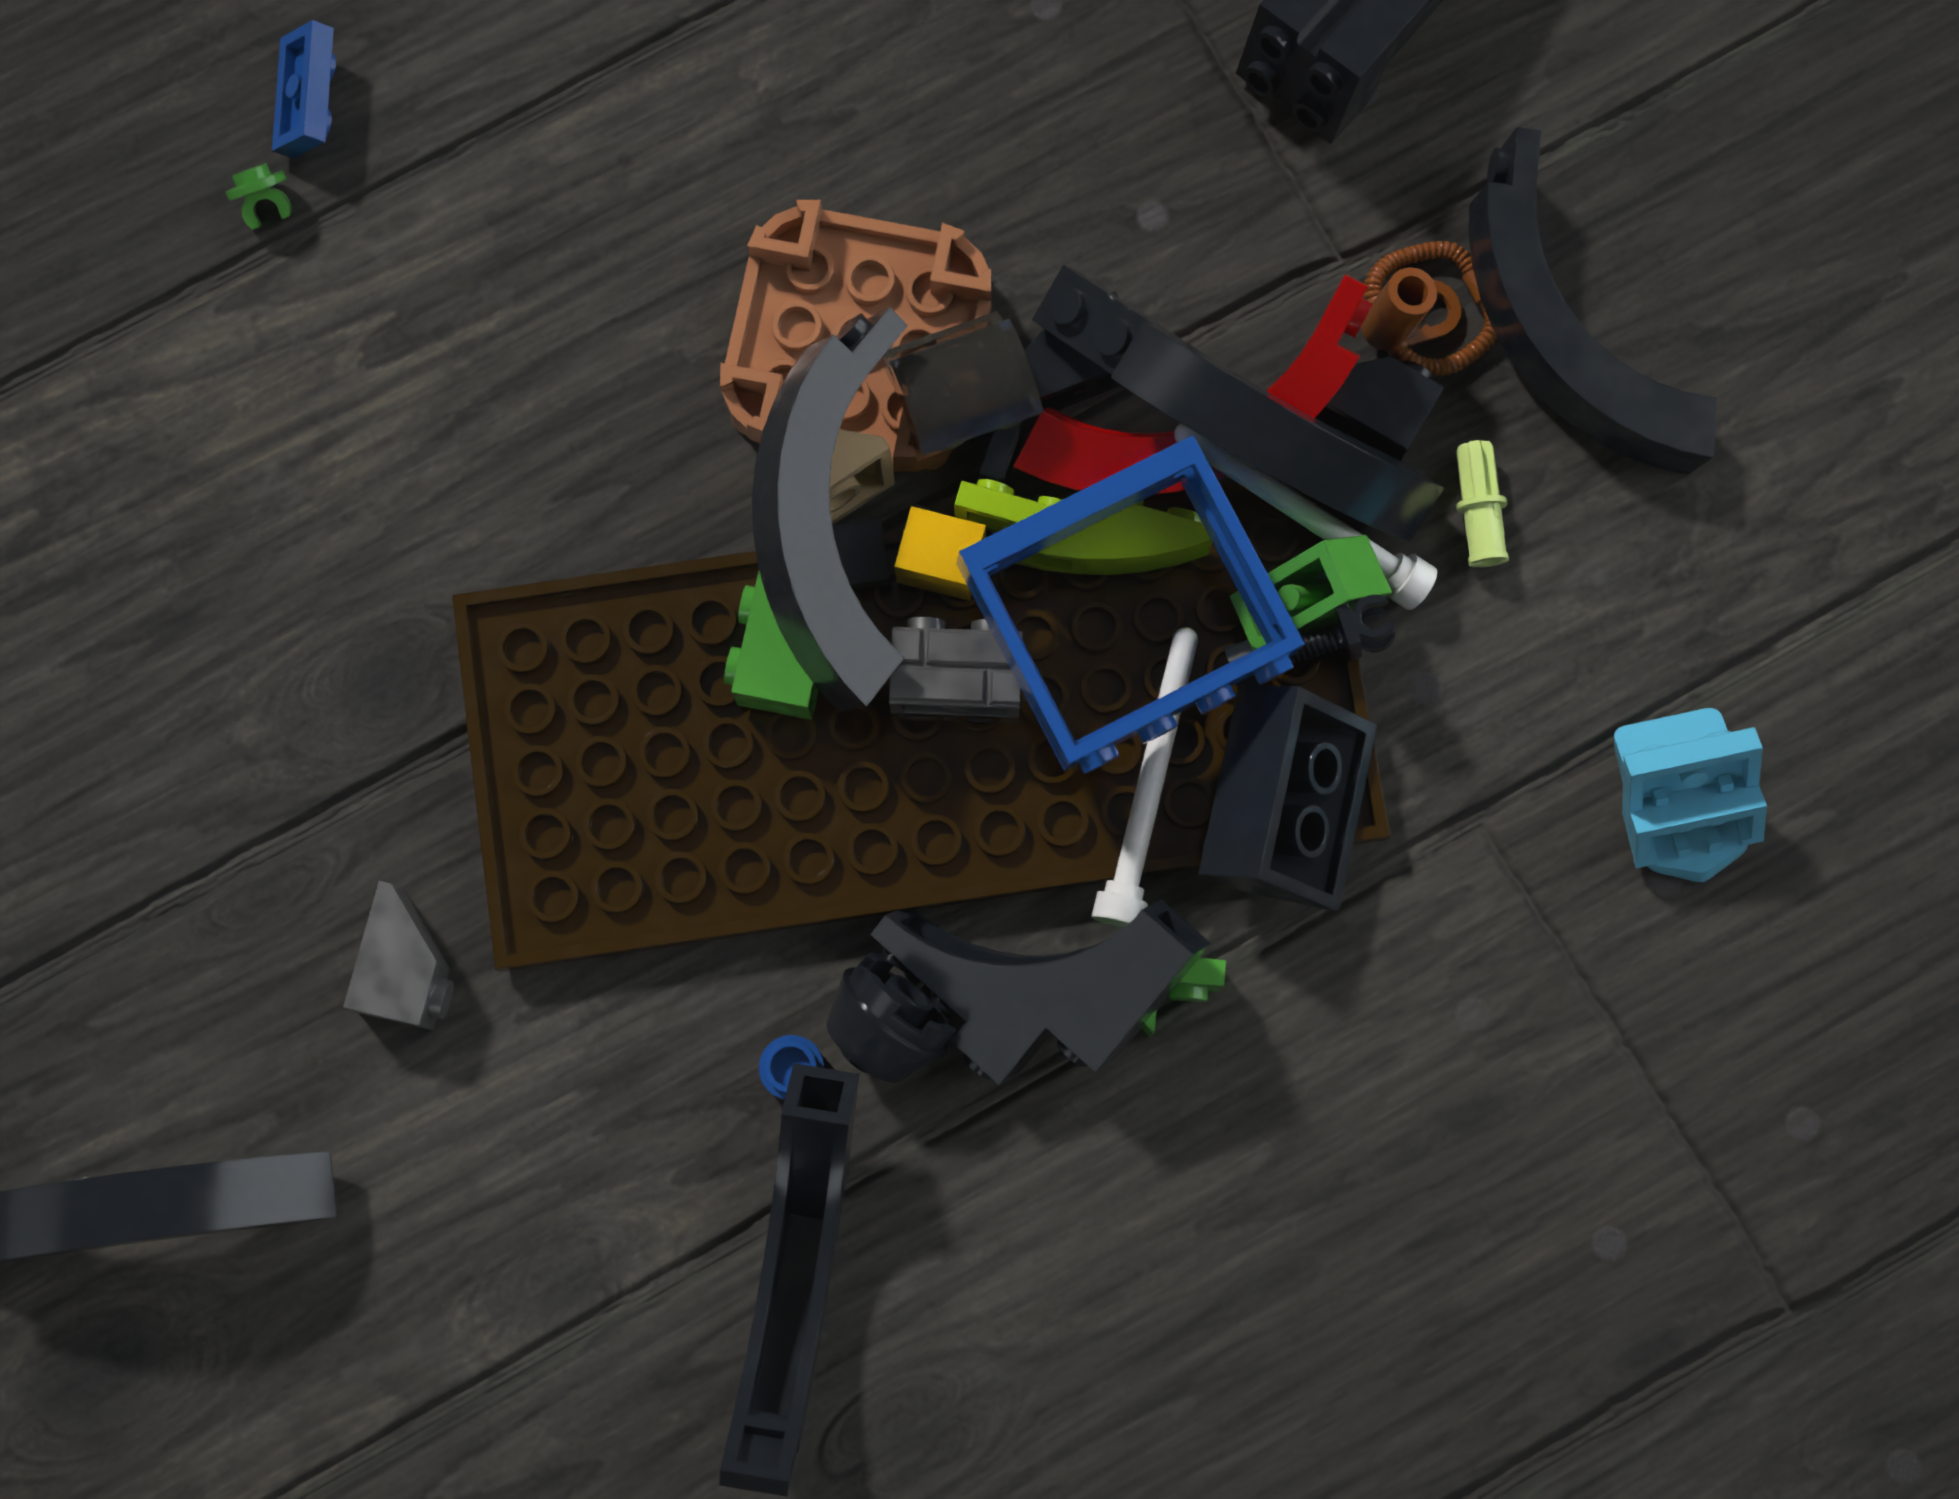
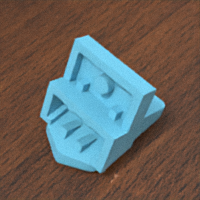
M1704 708L1625 725L1615 731L1614 750L1623 782L1622 815L1636 868L1647 866L1650 870L1657 873L1695 882H1705L1740 857L1746 851L1749 844L1764 841L1767 804L1759 786L1763 747L1755 727L1733 732L1728 731L1723 716L1718 710Z

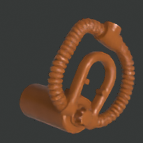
M1438 240L1436 242H1424L1415 246L1398 249L1385 255L1384 258H1380L1378 262L1374 263V267L1370 268V272L1367 273V279L1364 282L1368 285V288L1364 293V298L1373 303L1361 326L1363 337L1369 345L1377 350L1387 351L1389 356L1398 359V361L1408 360L1418 363L1429 370L1434 377L1457 373L1458 370H1463L1464 367H1468L1469 364L1478 360L1480 356L1485 355L1486 351L1490 350L1491 346L1495 344V339H1498L1479 295L1470 252L1465 251L1463 246L1458 247L1456 242L1451 244L1448 240L1444 242ZM1429 259H1451V262H1455V265L1462 270V274H1464L1462 279L1476 305H1480L1483 308L1484 325L1481 332L1475 337V340L1467 344L1461 351H1457L1456 354L1445 358L1427 359L1421 355L1417 356V353L1413 352L1410 347L1444 337L1455 329L1461 318L1462 308L1457 294L1450 286L1441 281L1433 280L1426 272L1412 267L1403 268L1394 273L1383 289L1382 284L1386 277L1389 276V273H1392L1397 268ZM1437 296L1440 297L1446 304L1447 318L1442 323L1431 327L1425 324L1420 330L1418 325L1433 307Z

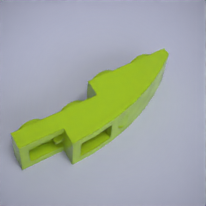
M979 479L977 484H972L961 480L954 503V512L956 518L984 524L987 531L997 533L1061 501V499L1041 496L1038 502L1013 495L1014 490L1011 487L998 481ZM1142 500L1016 564L1040 570L1071 574L1116 575L1147 572L1180 565L1207 556L1212 540L1196 512L1172 507L1166 513L1143 506Z

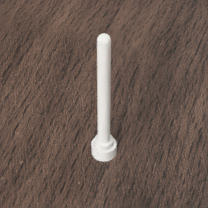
M1180 423L1176 427L1174 437L1177 443L1194 435L1211 466L1323 540L1362 535L1284 482L1223 449L1184 424ZM1369 539L1392 591L1387 597L1407 610L1417 607L1432 589L1437 577V569L1416 554L1406 556L1403 553H1398L1394 556Z
M1182 627L1173 635L1158 699L1188 684L1198 644L1197 633L1191 628ZM1181 712L1173 716L1177 724L1179 723ZM1177 727L1148 742L1146 745L1114 880H1107L1105 890L1097 892L1091 917L1102 923L1124 928L1135 919L1142 909L1148 906V903L1142 901L1145 890L1139 887Z

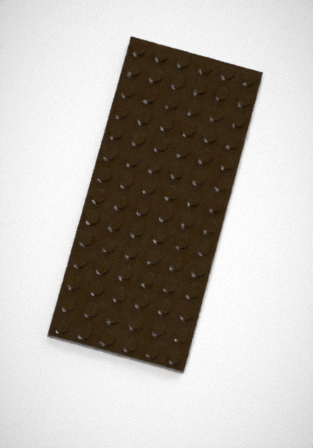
M1237 482L1219 483L1267 573L1323 541L1322 538ZM1293 488L1333 515L1330 506ZM1185 490L1154 494L1143 500V506L1166 513L1172 507L1196 512ZM905 529L883 532L891 584L853 591L863 610L891 645L893 627H907V620L909 618H939L945 621V629L971 630L972 621L985 619L973 595H971L970 601L896 583L894 566ZM986 530V538L995 534ZM1213 542L1207 556L1180 565L1147 572L1116 575L1071 574L1014 564L990 576L1017 631L1022 632V640L1075 741L1158 699L1173 635L1178 629L1182 627L1191 628L1198 636V644L1188 684L1229 663L1224 647L1248 640L1230 598V595L1237 592L1238 589ZM756 551L452 595L495 970L499 972L887 915L897 910H920L1114 880L1147 743L1143 744L1137 734L1115 745L1120 756L1086 774L1083 772L1080 764L1064 771L1021 688L1019 718L891 713L889 704L890 677L866 707L839 712L819 691L812 720L739 706L731 693L732 685L724 684V675L731 647H742L747 624L738 622L739 607L745 586L755 587L759 572ZM1338 646L1336 651L1332 649L1330 653L1326 651V654L1322 655L1320 653L1318 657L1314 655L1312 659L1308 657L1306 661L1301 659L1300 663L1295 661L1292 669L1264 683V686H1299L1370 721L1359 658L1350 661L1346 648L1341 649ZM1235 684V685H1233V686H1231V687H1232V689H1233L1235 695L1237 696V691H1238V689H1237V686H1236V684ZM1236 697L1204 714L1200 713L1196 705L1181 712L1141 877L1200 868L1203 845L1207 836L1217 780L1220 775ZM1374 743L1353 845L1388 840L1391 837Z

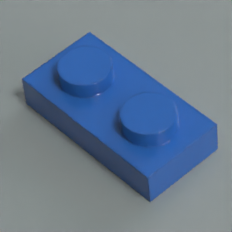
M311 20L280 38L272 152L294 159L326 142V137L332 123V115L328 109L330 80L336 67V57L332 52L333 27Z

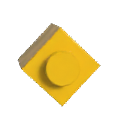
M911 506L894 566L896 583L970 601L972 593L956 565L958 553L985 539L986 525Z

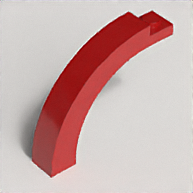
M1347 274L1343 276L1320 322L1302 352L1286 372L1266 391L1314 418L1323 410L1342 387L1360 358V354L1338 342L1343 333L1355 338L1373 305V303L1362 298L1368 285ZM1049 406L1040 413L1013 467L1044 481L1081 491L1176 444L1177 441L1174 437L1175 431L1130 433L1110 430L1081 422ZM1210 465L1217 480L1227 477ZM1178 482L1156 494L1177 492L1185 489L1181 482Z

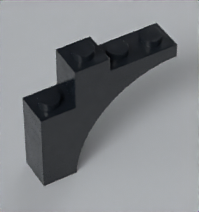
M1162 899L1142 909L1134 920L1107 940L1093 946L1065 953L1024 955L995 951L972 944L948 933L930 922L916 910H897L885 915L870 934L884 946V955L895 967L903 972L913 973L931 989V998L943 1011L952 1016L961 1017L966 1021L952 1038L951 1042L963 1052V1059L971 1070L983 1078L993 1079L998 1085L1021 1072L1051 1034L1058 1038V1047L1067 1058L1080 1066H1089L1094 1072H1097L1117 1058L1211 944Z

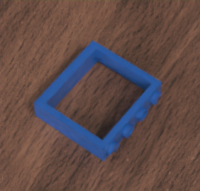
M1194 435L958 553L956 565L1064 771L1080 764L1085 774L1120 756L1115 745L1137 734L1143 744L1148 743L1178 726L1173 717L1174 715L1194 705L1198 707L1201 714H1204L1235 698L1236 695L1231 686L1253 675L1259 685L1280 676L1294 667L1289 657L1294 655L1304 645L1297 628ZM1181 482L1266 645L1075 741L990 576Z

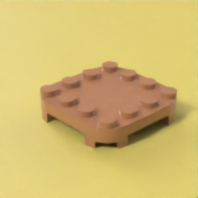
M796 200V207L775 214L762 227L756 225L747 245L749 258L725 364L720 363V388L735 429L745 434L750 440L760 443L762 431L774 399L788 373L806 348L832 334L837 336L860 313L868 319L890 307L908 326L874 366L856 391L845 412L840 429L884 437L891 448L893 472H919L924 469L934 470L942 467L947 462L949 454L958 447L966 429L965 414L971 409L991 312V269L988 268L982 253L965 238V231L943 222L941 231L823 210L821 200Z

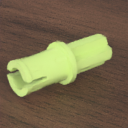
M1469 441L1459 445L1456 450L1462 501L1457 503L1456 508L1458 513L1464 514L1469 549V566H1496L1509 561L1508 552H1506L1502 508L1507 506V498L1499 493L1494 446L1490 441Z

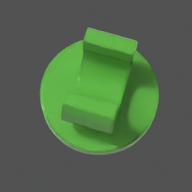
M267 163L232 175L236 187L225 193L229 201L243 196L246 197L242 205V216L245 223L252 230L261 226L260 219L255 211L256 203L261 199L273 201L277 205L282 219L291 215V204L288 197L281 190L272 187L287 180L283 170L271 174Z

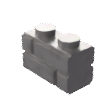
M913 617L907 620V627H893L892 646L904 659L890 676L889 704L891 713L1019 718L1020 686L985 619L972 621L971 630L945 629V621L933 617Z

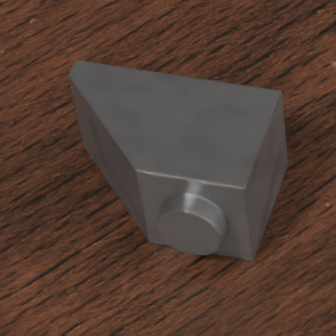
M379 881L343 1008L360 1014L433 1031L436 1018L443 1019L451 1004L454 983L451 980H447L450 968L406 892L391 883Z

